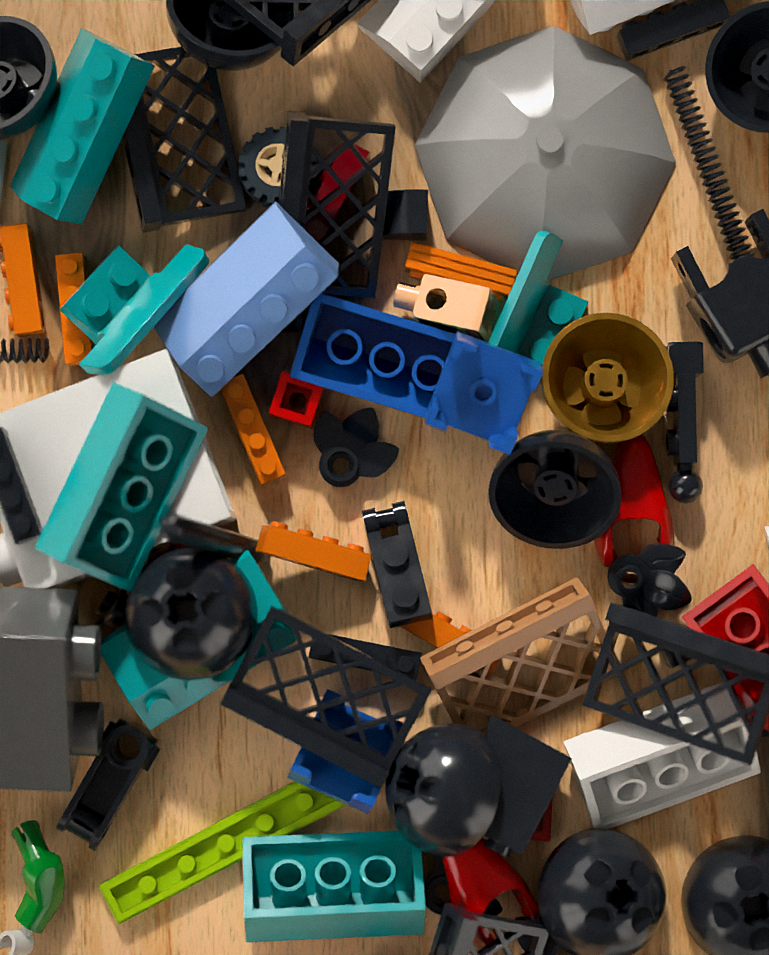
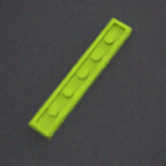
M294 781L102 882L98 886L119 925L243 859L242 837L290 835L346 804Z

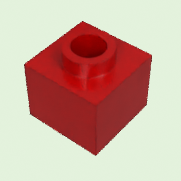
M282 371L269 415L312 429L325 387L289 377L290 373ZM301 394L306 398V404L302 409L295 410L291 408L290 399L293 395Z

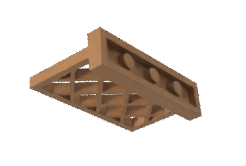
M578 577L420 657L453 723L466 725L471 712L474 711L490 715V717L493 715L499 719L502 718L501 720L517 728L587 692L593 672L583 670L582 668L590 650L600 652L606 631L595 610L597 608L591 595ZM587 614L590 625L584 639L565 635L570 622ZM596 636H597V638H598L600 644L594 642V639H595ZM539 638L552 640L545 659L526 655L531 642ZM562 643L580 648L572 667L554 662ZM500 658L513 661L506 679L487 675L492 662ZM610 662L607 672L613 669ZM522 663L541 668L533 687L515 682ZM550 671L569 675L563 688L555 692L543 689ZM461 678L473 681L466 700L449 696L445 686ZM482 684L502 688L494 707L476 702ZM511 691L530 695L524 708L516 712L504 709ZM455 707L462 708L460 716ZM486 727L479 730L484 736H486Z

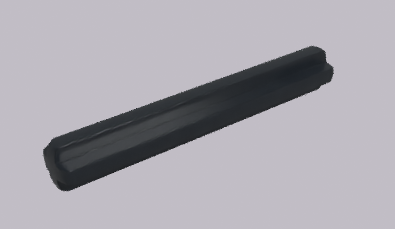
M176 513L172 514L170 518L164 516L160 521V525L164 527L161 535L166 540L210 553H219L231 559L249 550L257 564L259 562L266 563L269 560L270 556L255 552L258 539Z

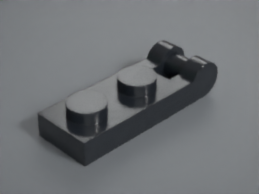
M405 501L392 503V508L375 512V508L362 510L390 629L432 619V610ZM397 525L399 535L382 539L381 528Z

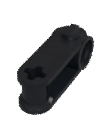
M119 718L116 723L112 720L109 722L104 731L101 754L95 757L56 827L57 830L61 832L68 830L89 843L88 848L93 851L97 849L143 769L147 772L149 771L161 748L156 746L158 739L152 736L150 730L142 724L136 722L129 723L122 718ZM130 734L138 739L140 751L136 757H127L121 753L119 741L122 735Z

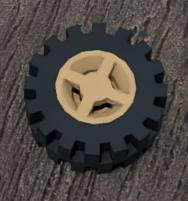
M269 127L265 128L266 131L263 133L256 132L252 135L253 139L250 142L246 141L243 146V152L239 156V174L245 190L254 201H258L261 203V206L267 208L275 201L278 203L281 178L279 174H281L286 127H280V129ZM312 155L311 168L317 164L314 155ZM316 175L310 179L309 190L313 189L315 185Z

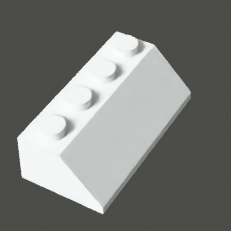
M378 0L357 23V27L421 83L496 0Z
M724 683L706 687L701 692L704 694ZM727 690L706 700L716 723L738 713ZM694 694L687 695L672 701L674 708H677L694 699L695 696ZM663 703L658 707L644 711L643 714L646 718L653 720L667 713V709ZM699 704L678 714L685 731L694 735L709 727ZM671 718L662 722V724L675 728ZM622 719L563 741L567 755L572 758L570 764L594 829L617 827L761 773L757 752L755 753L752 765H747ZM739 719L721 728L720 731L729 748L743 752L748 732L742 720ZM713 733L704 737V739L717 743Z

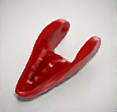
M643 434L633 439L619 442L612 459L621 484L622 500L618 516L612 526L594 540L595 549L604 567H609L617 558V552L613 549L614 538L612 537V529L621 520H653L659 525L658 537L656 538L658 543L673 545L674 528L672 516L657 463L651 447Z
M483 837L462 854L453 857H442L448 879L451 903L462 905L467 911L484 913L490 901L502 892L512 890L524 916L531 917L533 920L539 916V907L525 880L499 853L484 846L486 840ZM478 926L473 943L482 949L495 940V938L488 932L486 927Z

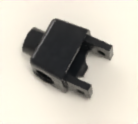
M764 209L751 214L744 222L763 259L746 254L728 263L727 273L717 285L709 288L688 246L676 251L671 258L691 298L686 307L717 358L723 363H731L749 354L761 379L769 375V219Z

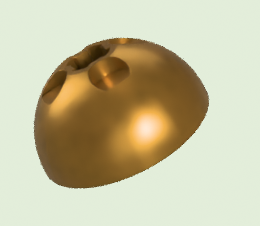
M596 313L584 316L568 324L551 342L542 366V389L545 400L555 418L570 432L580 434L593 442H623L646 432L661 418L669 405L673 392L674 371L666 347L649 327L634 318L622 314ZM591 376H594V378H593V386L591 385V380H592ZM599 393H602V394H608V393H610L611 396H609V395H608V396H602V395H599Z

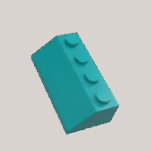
M81 28L57 80L56 91L51 105L39 120L10 184V187L22 201L56 220L83 224L155 65Z
M113 382L34 548L68 566L131 592L162 528L160 521L164 516L167 517L208 427L144 394Z
M249 550L233 558L232 561L245 573L254 590L257 603V624L253 638L244 654L236 663L222 673L201 680H179L165 676L152 669L138 656L128 639L125 625L101 639V655L127 700L149 730L234 678L272 605L289 613ZM193 595L191 596V598H183V599H181V600H182V601H183V600H186V599L192 600V599H193ZM173 607V608H174V616H175V618H174L173 620H176V619H177L176 613H175L176 608ZM275 619L267 633L272 652L283 649L296 641L293 628ZM264 642L255 657L267 654ZM259 663L250 665L249 669L253 668Z
M398 830L242 837L246 943L424 934L426 908L421 850L408 842Z

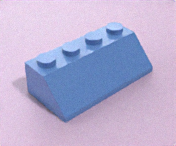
M275 201L186 289L154 328L178 366L209 396L213 397L338 277L339 263Z

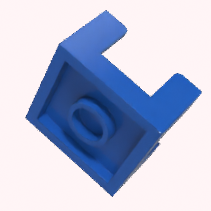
M457 331L425 413V424L444 431L447 430L448 426L486 439L490 448L511 455L518 437L517 427L531 391H536L543 373L541 362Z
M327 689L321 702L339 698L342 695ZM345 703L324 709L329 726L342 730L356 725L351 707L345 705ZM317 711L315 718L321 721L319 711ZM358 711L361 723L376 719ZM395 720L394 723L398 732L402 722ZM389 722L364 730L368 746L386 755L394 739ZM359 732L348 735L361 742ZM303 747L299 750L288 775L289 779L366 814H369L381 790L380 787Z

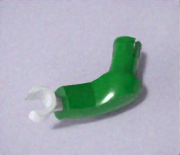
M36 820L20 824L24 833H21L18 827H15L12 831V836L25 861L22 876L26 885V892L15 914L16 920L21 924L19 930L4 931L0 935V948H12L8 955L30 954L34 947L32 932L41 934L63 902L65 879L62 860L59 855L49 851L40 830V825Z

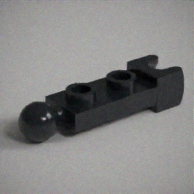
M668 342V346L665 347L673 365L674 386L669 405L666 408V412H673V429H667L666 453L667 456H674V466H677V472L669 479L668 487L671 496L675 500L687 504L697 500L703 491L702 479L694 471V464L697 463L695 378L704 372L703 342Z

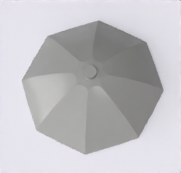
M555 26L516 37L459 57L415 144L446 239L493 264L515 269L518 275L535 235L541 230L550 232L562 239L563 243L547 280L631 253L676 164L644 70Z

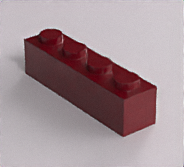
M353 144L368 162L370 152ZM348 148L334 160L331 167L344 182L363 165ZM325 169L319 179V183L322 184L317 193H312L320 201L339 185ZM357 181L349 187L351 192L353 191ZM345 192L324 207L335 221H337L349 198ZM308 199L307 207L311 209L314 204ZM319 211L305 223L304 230L318 242L332 230L333 226Z

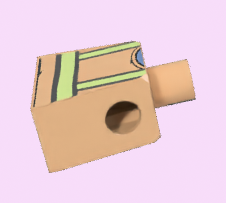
M424 274L420 286L399 282L395 291L393 306L412 311L413 318L417 323L454 334L458 331L488 343L493 332L500 303L491 288ZM446 301L442 308L435 310L438 303Z

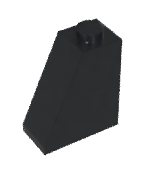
M492 715L486 724L485 737L489 740L496 753L500 768L501 784L496 812L484 836L488 837L484 846L509 858L512 851L519 855L523 854L572 758Z

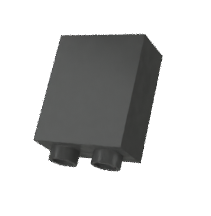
M0 587V789L71 792L79 757L100 756L104 735L103 703L82 701L81 680L97 681L101 662L100 626L79 625L77 589Z

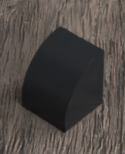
M404 189L388 191L383 239L426 241L428 190Z

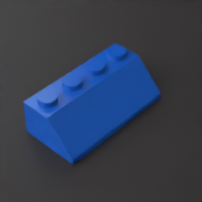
M320 293L311 303L289 377L425 418V413L456 334Z

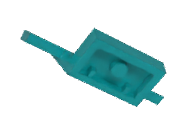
M543 230L539 231L532 241L488 342L541 362L542 366L546 352L553 339L568 324L582 318L589 302L549 285L547 278L563 240Z
M185 244L161 273L155 272L150 275L118 245L59 309L96 344L79 365L89 374L107 375L115 371L208 266L209 258L205 251L201 248Z

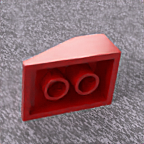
M754 564L682 616L685 623L691 629L769 654V583ZM726 670L730 680L740 675ZM749 678L735 685L734 688L743 704L748 708L760 701L765 683ZM756 711L753 712V713H751V715L753 716V718H754V716H755ZM768 713V717H767V720H766V723H765V726H764V729H766L768 732H769V713Z

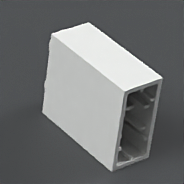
M167 349L120 366L110 374L94 376L0 413V428L2 427L7 430L10 443L42 528H44L113 382L144 394L200 423L179 367ZM204 436L167 517L170 518L172 514L176 513L221 527L236 521L237 518ZM0 506V523L4 531L0 533V581L4 587H9L23 581L25 588L61 589L92 577L90 574L68 566L35 549L34 547L39 538L21 545L15 544ZM163 526L149 554L177 544L162 537Z

